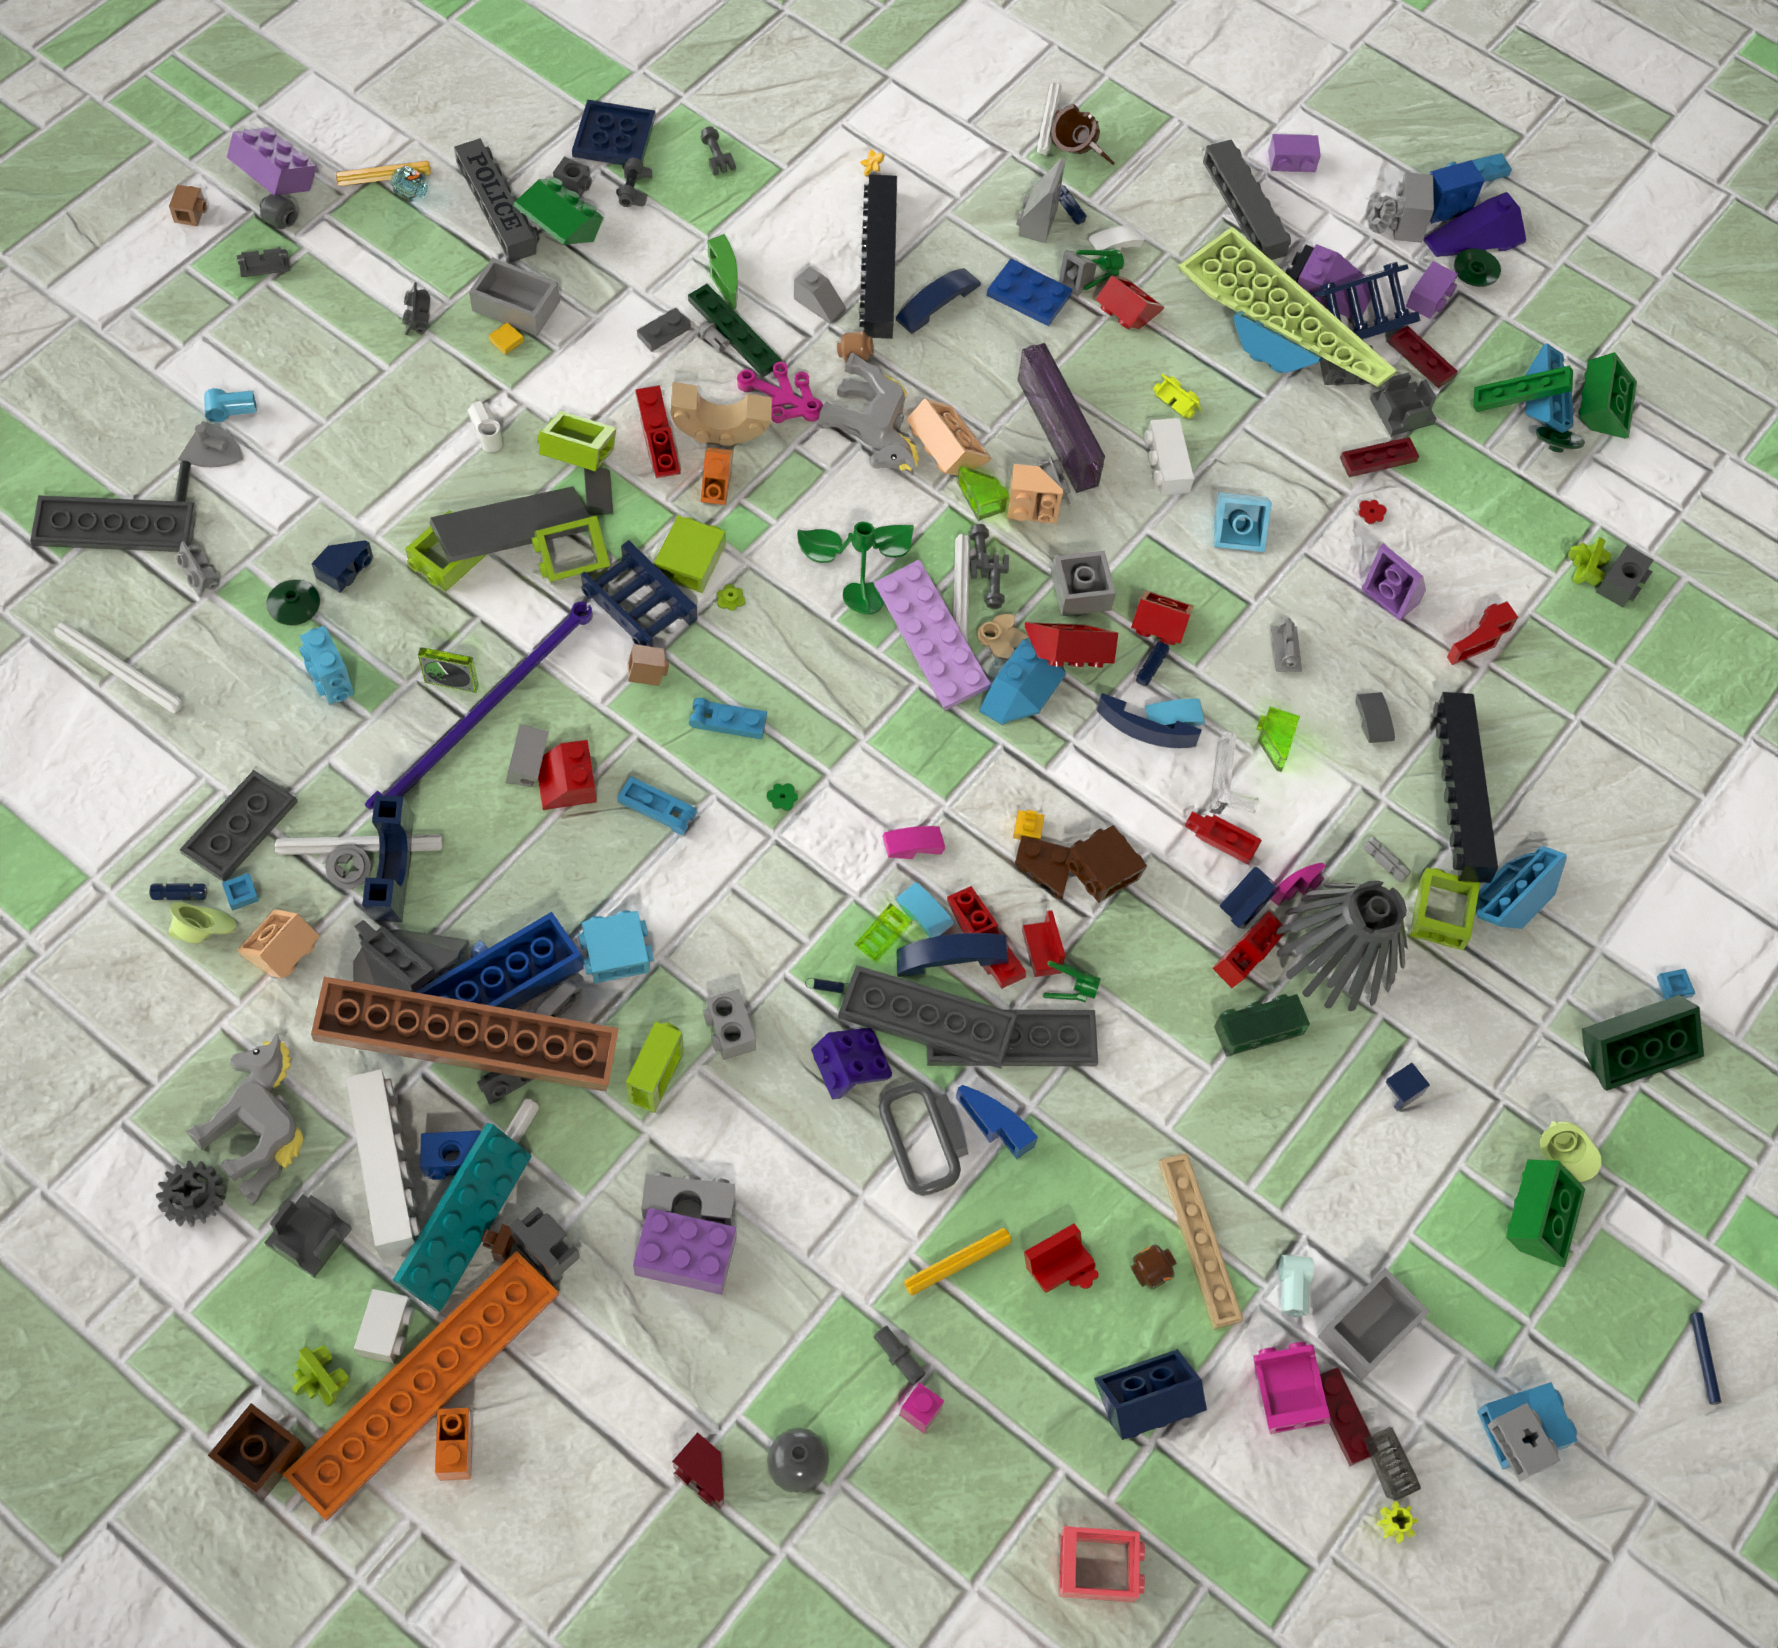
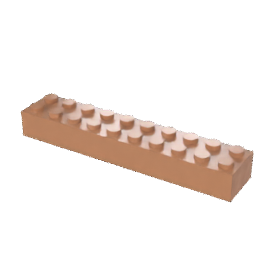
M324 976L311 1036L315 1042L606 1092L609 1085L619 1028Z

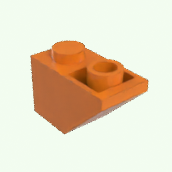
M709 447L705 451L701 502L726 505L734 450Z
M437 1409L435 1474L439 1481L471 1479L472 1436L470 1409Z

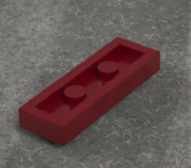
M1408 325L1390 337L1388 343L1438 389L1456 377L1458 371Z
M1410 437L1345 451L1340 456L1349 477L1415 463L1419 458V454Z
M1337 1367L1320 1374L1331 1423L1329 1425L1349 1467L1379 1454L1378 1448L1339 1368Z

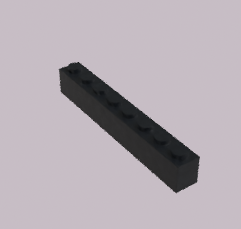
M869 174V184H864L863 198L868 199V202H863V216H867V220H863L862 234H867V238H862V253H866V256H862L861 271H866V275H861L860 290H865V294H860V308H864V313L860 312L859 327H864V332L872 338L892 339L894 326L897 176Z
M1442 692L1439 702L1434 704L1433 715L1438 720L1436 737L1440 739L1441 743L1439 759L1443 760L1441 778L1442 781L1446 782L1444 801L1449 806L1447 824L1451 825L1452 829L1450 846L1454 847L1455 853L1453 856V869L1457 870L1458 881L1491 883L1498 870V862L1474 694Z

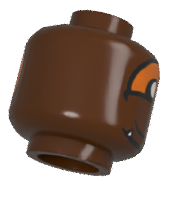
M1154 1244L1134 1255V1264L1130 1267L1141 1287L1146 1285L1150 1289H1155L1174 1278L1173 1266L1177 1263L1168 1248L1163 1251L1160 1246Z

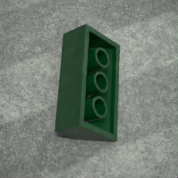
M1680 995L1582 1028L1584 1054L1600 1084L1606 1091L1704 1057L1700 1007Z

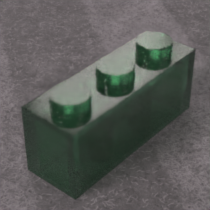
M1282 994L1267 1003L1262 1004L1260 1001L1249 1004L1242 1010H1226L1219 1015L1214 1028L1224 1053L1228 1057L1304 1035L1310 1023L1298 994L1292 996Z

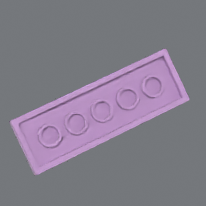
M920 559L874 582L878 594L944 711L991 688L989 680Z

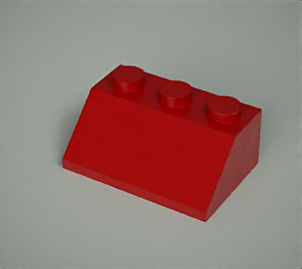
M1025 622L1026 632L1037 657L1048 660V665L1063 667L1064 662H1068L1069 666L1084 667V663H1088V666L1103 668L1104 663H1115L1118 632L1085 624Z

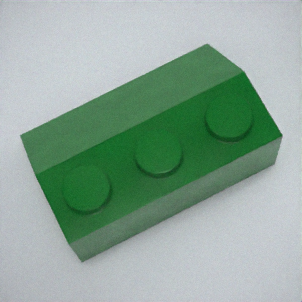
M554 177L538 179L513 205L563 245L594 242L604 218L596 211L597 209L593 205L585 203L576 192L568 190L563 186L562 181Z
M1615 352L1588 360L1587 370L1584 373V389L1581 392V408L1578 411L1580 420L1585 422L1591 431L1624 439L1629 438L1637 381Z
M1527 1159L1525 1170L1521 1175L1519 1192L1514 1200L1511 1221L1507 1225L1506 1238L1520 1252L1556 1266L1565 1267L1585 1188L1559 1160Z

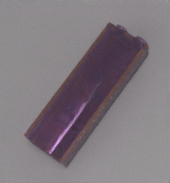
M1045 343L1022 349L1017 381L1075 492L1079 493L1098 487L1105 455Z

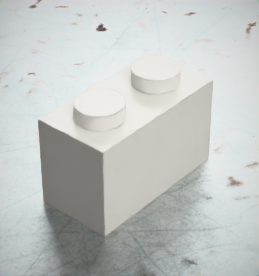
M372 1289L354 1346L358 1356L394 1364L397 1355H402L406 1341L403 1333L406 1325H411L415 1311L408 1296Z

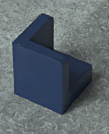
M1413 1063L1402 1068L1386 1080L1388 1087L1399 1099L1394 1106L1397 1112L1422 1096L1430 1086Z

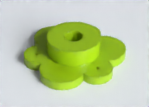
M732 584L725 585L723 590L717 592V605L722 609L728 608L730 611H734L737 607L745 604L743 590L735 588Z

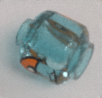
M403 166L401 169L397 168L391 177L390 185L393 186V192L410 202L416 201L419 197L423 198L427 193L428 185L426 184L425 175L409 166Z

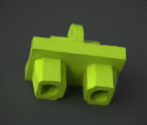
M1599 537L1595 544L1586 545L1585 543H1580L1579 546H1573L1569 550L1568 556L1573 561V565L1577 567L1572 579L1574 583L1579 585L1586 581L1596 586L1603 581L1605 573L1597 568V566L1600 568L1606 566L1612 556L1611 553L1603 548L1606 540Z
M325 1345L311 1351L307 1346L299 1350L300 1358L295 1364L298 1370L293 1373V1376L297 1382L293 1386L292 1391L296 1396L306 1392L310 1399L319 1395L325 1405L329 1407L336 1402L338 1393L348 1385L349 1376L341 1368L330 1374L326 1372L324 1367L329 1365L333 1358Z

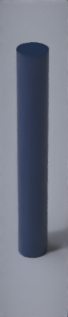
M1692 1313L1690 1316L1708 1401L1710 1405L1720 1404L1722 1401L1703 1313Z

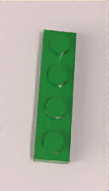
M1569 365L1474 387L1473 407L1476 412L1571 392L1573 390V370Z

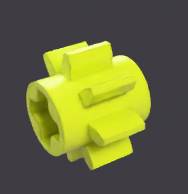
M1395 1501L1391 1505V1511L1387 1507H1383L1380 1510L1384 1518L1377 1522L1376 1525L1383 1528L1385 1532L1384 1539L1389 1536L1395 1537L1397 1544L1403 1542L1404 1535L1408 1538L1415 1535L1411 1527L1418 1522V1519L1412 1518L1410 1513L1411 1506L1400 1508L1398 1501ZM1395 1517L1396 1521L1402 1522L1403 1526L1399 1528V1525L1393 1523L1392 1519Z

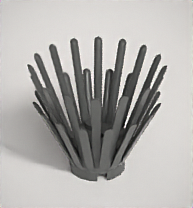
M1378 880L1367 881L1363 884L1328 883L1324 884V886L1342 889L1316 890L1306 893L1307 897L1300 899L1301 901H1322L1290 908L1285 912L1286 915L1332 905L1336 906L1277 929V934H1283L1288 931L1295 933L1331 919L1277 951L1278 957H1282L1294 949L1296 954H1301L1327 938L1288 970L1286 977L1292 979L1311 962L1313 963L1308 967V972L1314 974L1327 962L1303 990L1302 994L1305 997H1309L1341 961L1326 984L1328 988H1333L1324 1006L1325 1008H1332L1362 958L1349 989V994L1353 995L1348 1006V1011L1351 1012L1357 1007L1379 950L1369 1001L1370 1006H1373L1377 1001L1388 949L1389 957L1385 986L1387 993L1395 981V974H1397L1398 946L1400 966L1402 969L1405 967L1404 947L1408 949L1403 918L1406 916L1407 909L1405 901L1398 890L1394 887L1388 890L1382 887L1384 882Z

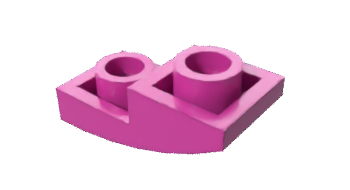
M939 826L901 828L884 832L882 835L888 858L913 859L917 853L941 855L945 850Z
M1321 862L1296 871L1278 885L1280 890L1270 900L1279 906L1285 899L1290 901L1298 891L1305 895L1310 888L1313 890L1317 889L1324 880L1322 873L1326 865Z

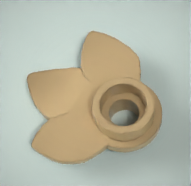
M1011 614L996 616L992 622H986L981 625L977 632L978 641L982 645L990 647L991 652L996 657L1008 660L1021 641L1028 638V636L1013 627L1015 616Z

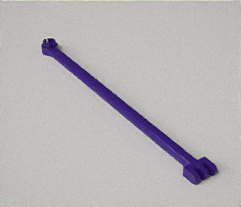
M584 601L575 603L571 608L569 617L385 795L404 796L579 625H586L592 620L593 612L591 605L588 606L587 602ZM587 613L586 616L579 617V615ZM378 790L365 803V807L369 810L374 807L375 795H383Z

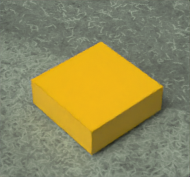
M508 322L488 335L489 341L505 355L524 342L523 336Z

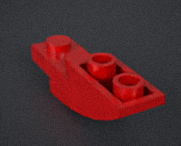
M660 385L635 389L642 430L655 478L681 474Z
M972 886L947 897V901L963 933L1000 934L997 922ZM1009 946L1008 963L982 966L987 975L992 974L1001 989L1026 978V970Z

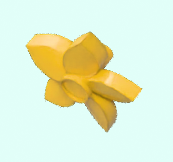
M871 149L868 153V159L860 161L866 167L864 171L865 176H868L872 170L880 172L879 164L883 162L885 157L883 153H876Z

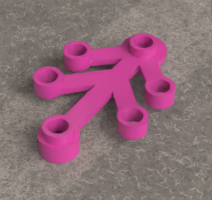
M777 362L773 366V375L778 379L780 388L758 379L752 370L744 369L738 374L737 386L741 391L751 392L757 389L773 397L771 420L774 423H782L787 419L801 416L809 422L819 420L820 411L824 405L820 400L813 398L809 388V375L806 372H798L795 375L794 383L797 388H800L802 398L794 395L787 377L788 366L783 362ZM790 404L795 408L785 410L781 406Z

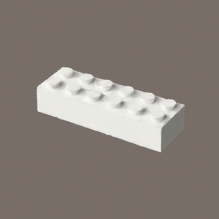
M382 1069L346 1077L375 1247L385 1264L405 1259L420 1235L421 1228L418 1226L415 1217L418 1216V1209L410 1189L413 1188V1181L406 1163L408 1154L401 1136L403 1127L400 1115L398 1116L396 1106H398L396 1091L393 1089L391 1078L385 1079Z

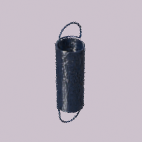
M812 978L814 979L813 989L837 993L844 991V983Z

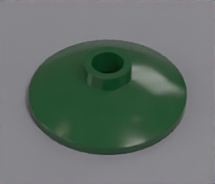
M1464 250L1457 255L1454 261V271L1458 273L1457 276L1463 282L1472 286L1486 287L1492 285L1501 274L1499 261L1485 250Z
M1546 426L1539 427L1536 430V435L1542 441L1549 444V449L1554 452L1562 453L1564 449H1579L1584 447L1585 444L1583 438L1570 431L1561 433Z
M288 580L278 584L271 590L267 597L266 605L270 616L278 623L299 625L307 622L317 613L320 606V597L316 588L310 583L303 580Z

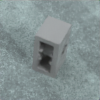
M1528 1403L1495 1418L1487 1425L1519 1482L1560 1461L1556 1444L1551 1438L1546 1436L1541 1427L1542 1422L1539 1415L1530 1408ZM1528 1438L1530 1443L1524 1444L1522 1439Z

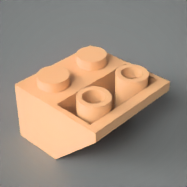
M1013 464L1008 495L1007 518L1018 521L1029 520L1042 523H1057L1063 489L1039 466Z

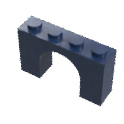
M375 795L372 823L379 835V864L376 878L365 877L362 906L374 921L402 922L414 813L404 796Z

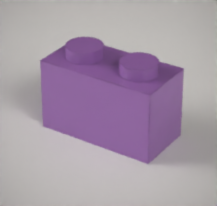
M1272 135L1268 149L1271 171L1316 172L1321 157L1318 135Z
M1432 261L1411 291L1406 307L1415 312L1419 311V314L1431 319L1436 311L1439 313L1442 311L1447 302L1445 298L1447 296L1451 298L1455 292L1457 284L1454 282L1458 273Z

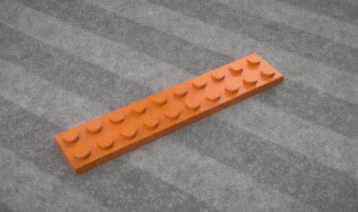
M516 1251L282 1475L327 1522L437 1415V1409H443L559 1296V1292Z

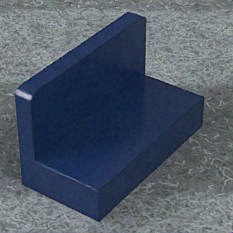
M1254 867L1221 903L1220 908L1232 918L1231 922L1238 928L1244 929L1280 890V887L1262 870Z

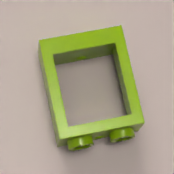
M559 411L554 418L549 420L548 425L539 431L537 443L540 444L539 454L596 472L614 450L616 427Z
M448 510L445 514L453 513V512L450 511V510ZM431 526L405 548L409 567L415 572L420 571L433 586H439L444 591L449 590L487 555L451 562L444 569H441L424 556L438 542Z
M597 515L537 530L534 532L535 537L531 538L535 553L540 552L542 563H538L542 579L547 578L548 583L581 575L583 572L588 573L610 567ZM586 526L596 563L554 574L544 536Z
M1426 868L1419 880L1409 936L1464 950L1471 939L1480 882L1458 881L1457 875L1445 873V871L1438 868ZM1430 886L1467 896L1462 927L1425 917Z
M655 1021L626 1080L628 1102L653 1113L656 1112L684 1054L682 1032L675 1025L667 1022L661 1024Z

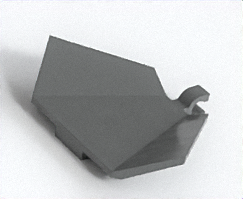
M362 920L354 926L356 931L360 932L358 937L361 940L362 948L353 961V982L415 992L459 960L469 945V941L401 929L387 930L383 926L376 931L366 921Z

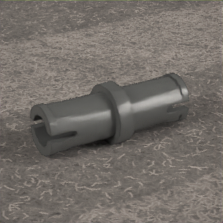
M888 1326L883 1327L874 1335V1339L889 1356L890 1359L888 1361L892 1366H897L911 1385L916 1384L926 1375L925 1371L911 1356V1349L907 1345L903 1346Z

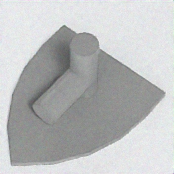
M204 421L195 427L196 432L178 458L179 461H188L191 465L199 467H221L243 460L240 447L234 438L225 430Z

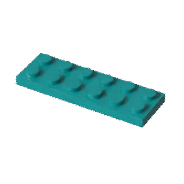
M486 1123L394 1276L393 1281L431 1309L441 1312L479 1248L485 1229H490L532 1155L494 1124Z

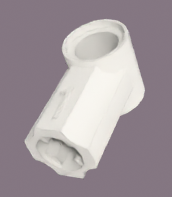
M482 401L473 403L468 409V414L480 439L481 448L490 453L499 451L503 446L500 424L495 420L488 403Z

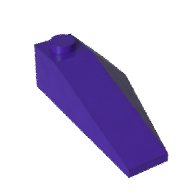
M1505 192L1487 199L1424 237L1423 241L1436 257L1458 255L1467 249L1486 251L1487 249L1498 248V251H1507L1526 242L1521 209L1510 194Z

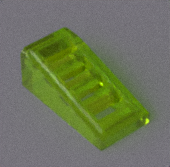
M889 903L854 945L876 963L913 924L912 920L892 903ZM892 917L898 923H900V925L898 927H895L891 922L888 921V919ZM883 924L893 932L890 936L880 928ZM877 932L886 941L882 944L872 935ZM870 940L879 948L878 951L874 952L865 943Z

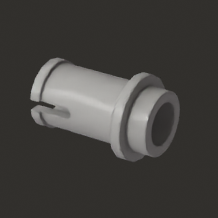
M706 322L700 327V337L712 344L718 352H723L726 349L722 344H725L727 347L729 346L730 341L716 329L714 323Z

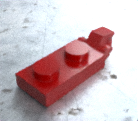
M1192 811L1185 824V827L1196 833L1195 836L1201 841L1247 865L1250 864L1262 841L1255 835L1216 815H1213V817L1208 815L1203 817Z

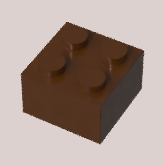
M250 1403L208 1456L218 1466L264 1500L281 1480L282 1474L294 1464L306 1447L297 1437Z

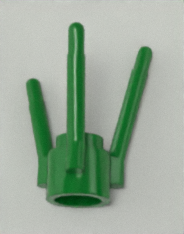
M1084 249L1076 251V254L1102 256L1100 259H1093L1092 261L1100 264L1101 269L1108 272L1085 285L1084 290L1098 285L1112 275H1119V270L1124 267L1123 255L1117 249Z
M1048 961V966L1076 978L1073 990L1078 991V994L1044 993V998L1078 1000L1086 1003L1087 997L1095 999L1101 980L1100 977L1083 972L1065 962L1064 965Z

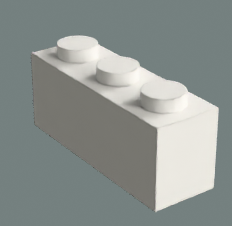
M1180 418L1151 420L1148 431H1145L1144 438L1146 446L1149 445L1150 447L1149 462L1155 469V486H1159L1161 496L1190 493L1194 477Z

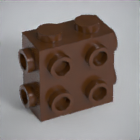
M1114 825L1105 830L1102 828L1098 829L1084 842L1082 840L1075 842L1069 848L1070 853L1065 861L1069 870L1078 877L1085 886L1086 891L1098 903L1138 881L1147 867L1143 858L1135 852L1125 836L1119 833Z

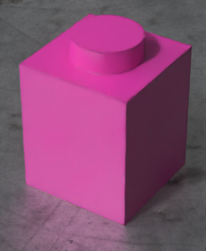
M919 1382L902 1405L899 1416L924 1434L942 1410L944 1400Z

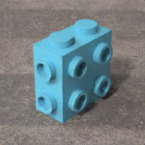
M326 626L310 629L305 634L300 635L303 646L299 647V651L309 676H312L314 680L313 683L319 696L325 695L328 703L332 704L344 701L349 696L354 695L346 666Z
M625 910L608 917L594 916L589 918L588 921L582 922L583 932L578 933L581 950L587 949L588 957L583 958L586 975L592 974L594 984L650 973L649 962L654 961L651 945L645 946L644 937L648 936L646 921H640L638 911L631 912Z

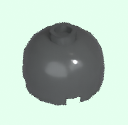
M800 1427L788 1429L778 1435L770 1446L767 1457L769 1474L774 1483L784 1491L791 1493L810 1492L819 1486L827 1475L830 1461L828 1448L821 1437L812 1430Z

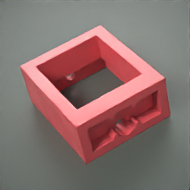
M1064 1526L1060 1536L1059 1597L1135 1603L1139 1599V1594H1144L1145 1576L1140 1574V1561H1144L1145 1542L1140 1541V1532ZM1077 1541L1127 1545V1590L1075 1587Z

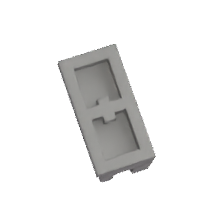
M519 725L505 783L527 787L533 786L534 781L538 779L549 731Z

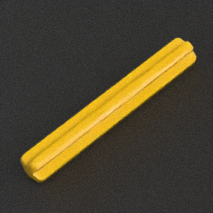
M429 161L339 171L336 173V180L338 186L403 179L414 169L420 172L421 176L431 174Z
M1001 1228L916 1273L904 1281L907 1292L910 1295H915L1010 1244L1011 1236L1006 1228Z

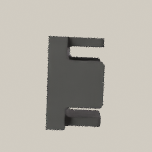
M1409 373L1400 374L1389 378L1383 390L1372 393L1370 400L1390 436L1434 425L1437 418L1432 411V406L1436 396L1426 379L1421 380L1418 387L1416 381L1409 383L1411 379Z
M302 1194L295 1204L288 1199L270 1222L273 1232L264 1243L268 1248L315 1278L352 1228L341 1220L332 1208L312 1195L308 1198Z
M539 1207L534 1209L522 1221L517 1218L509 1225L514 1244L553 1286L563 1279L562 1274L580 1258L579 1251L575 1246L569 1248L562 1241L566 1237L565 1231L549 1214L543 1215Z

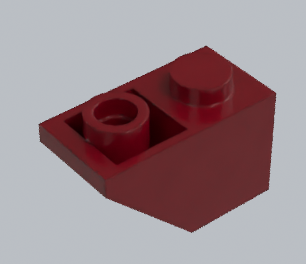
M697 1432L672 1461L673 1468L676 1470L673 1474L685 1486H688L690 1483L699 1490L697 1496L709 1507L715 1504L718 1508H721L724 1505L721 1452Z

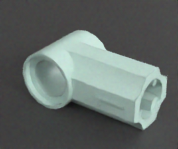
M1281 1255L1279 1280L1282 1281V1313L1287 1316L1299 1317L1309 1314V1286L1314 1273L1313 1258Z

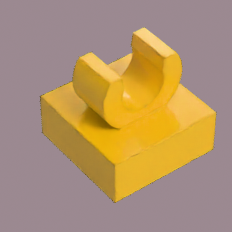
M1028 809L1027 811L1018 810L1013 838L1021 840V837L1025 836L1040 840L1045 815L1037 814L1038 811Z

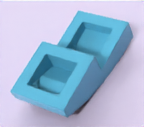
M1200 699L1171 700L1145 706L1148 720L1170 728L1175 726L1176 721L1194 727L1205 724Z
M914 882L895 898V901L911 921L915 919L929 938L940 936L955 924L943 907L917 882Z

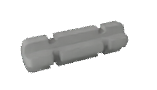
M1370 838L1365 843L1364 850L1369 855L1373 854L1375 856L1374 859L1389 873L1392 871L1394 873L1392 876L1399 882L1404 881L1410 875V869L1404 864L1400 865V860L1385 846L1382 848L1380 846L1381 843L1376 838Z

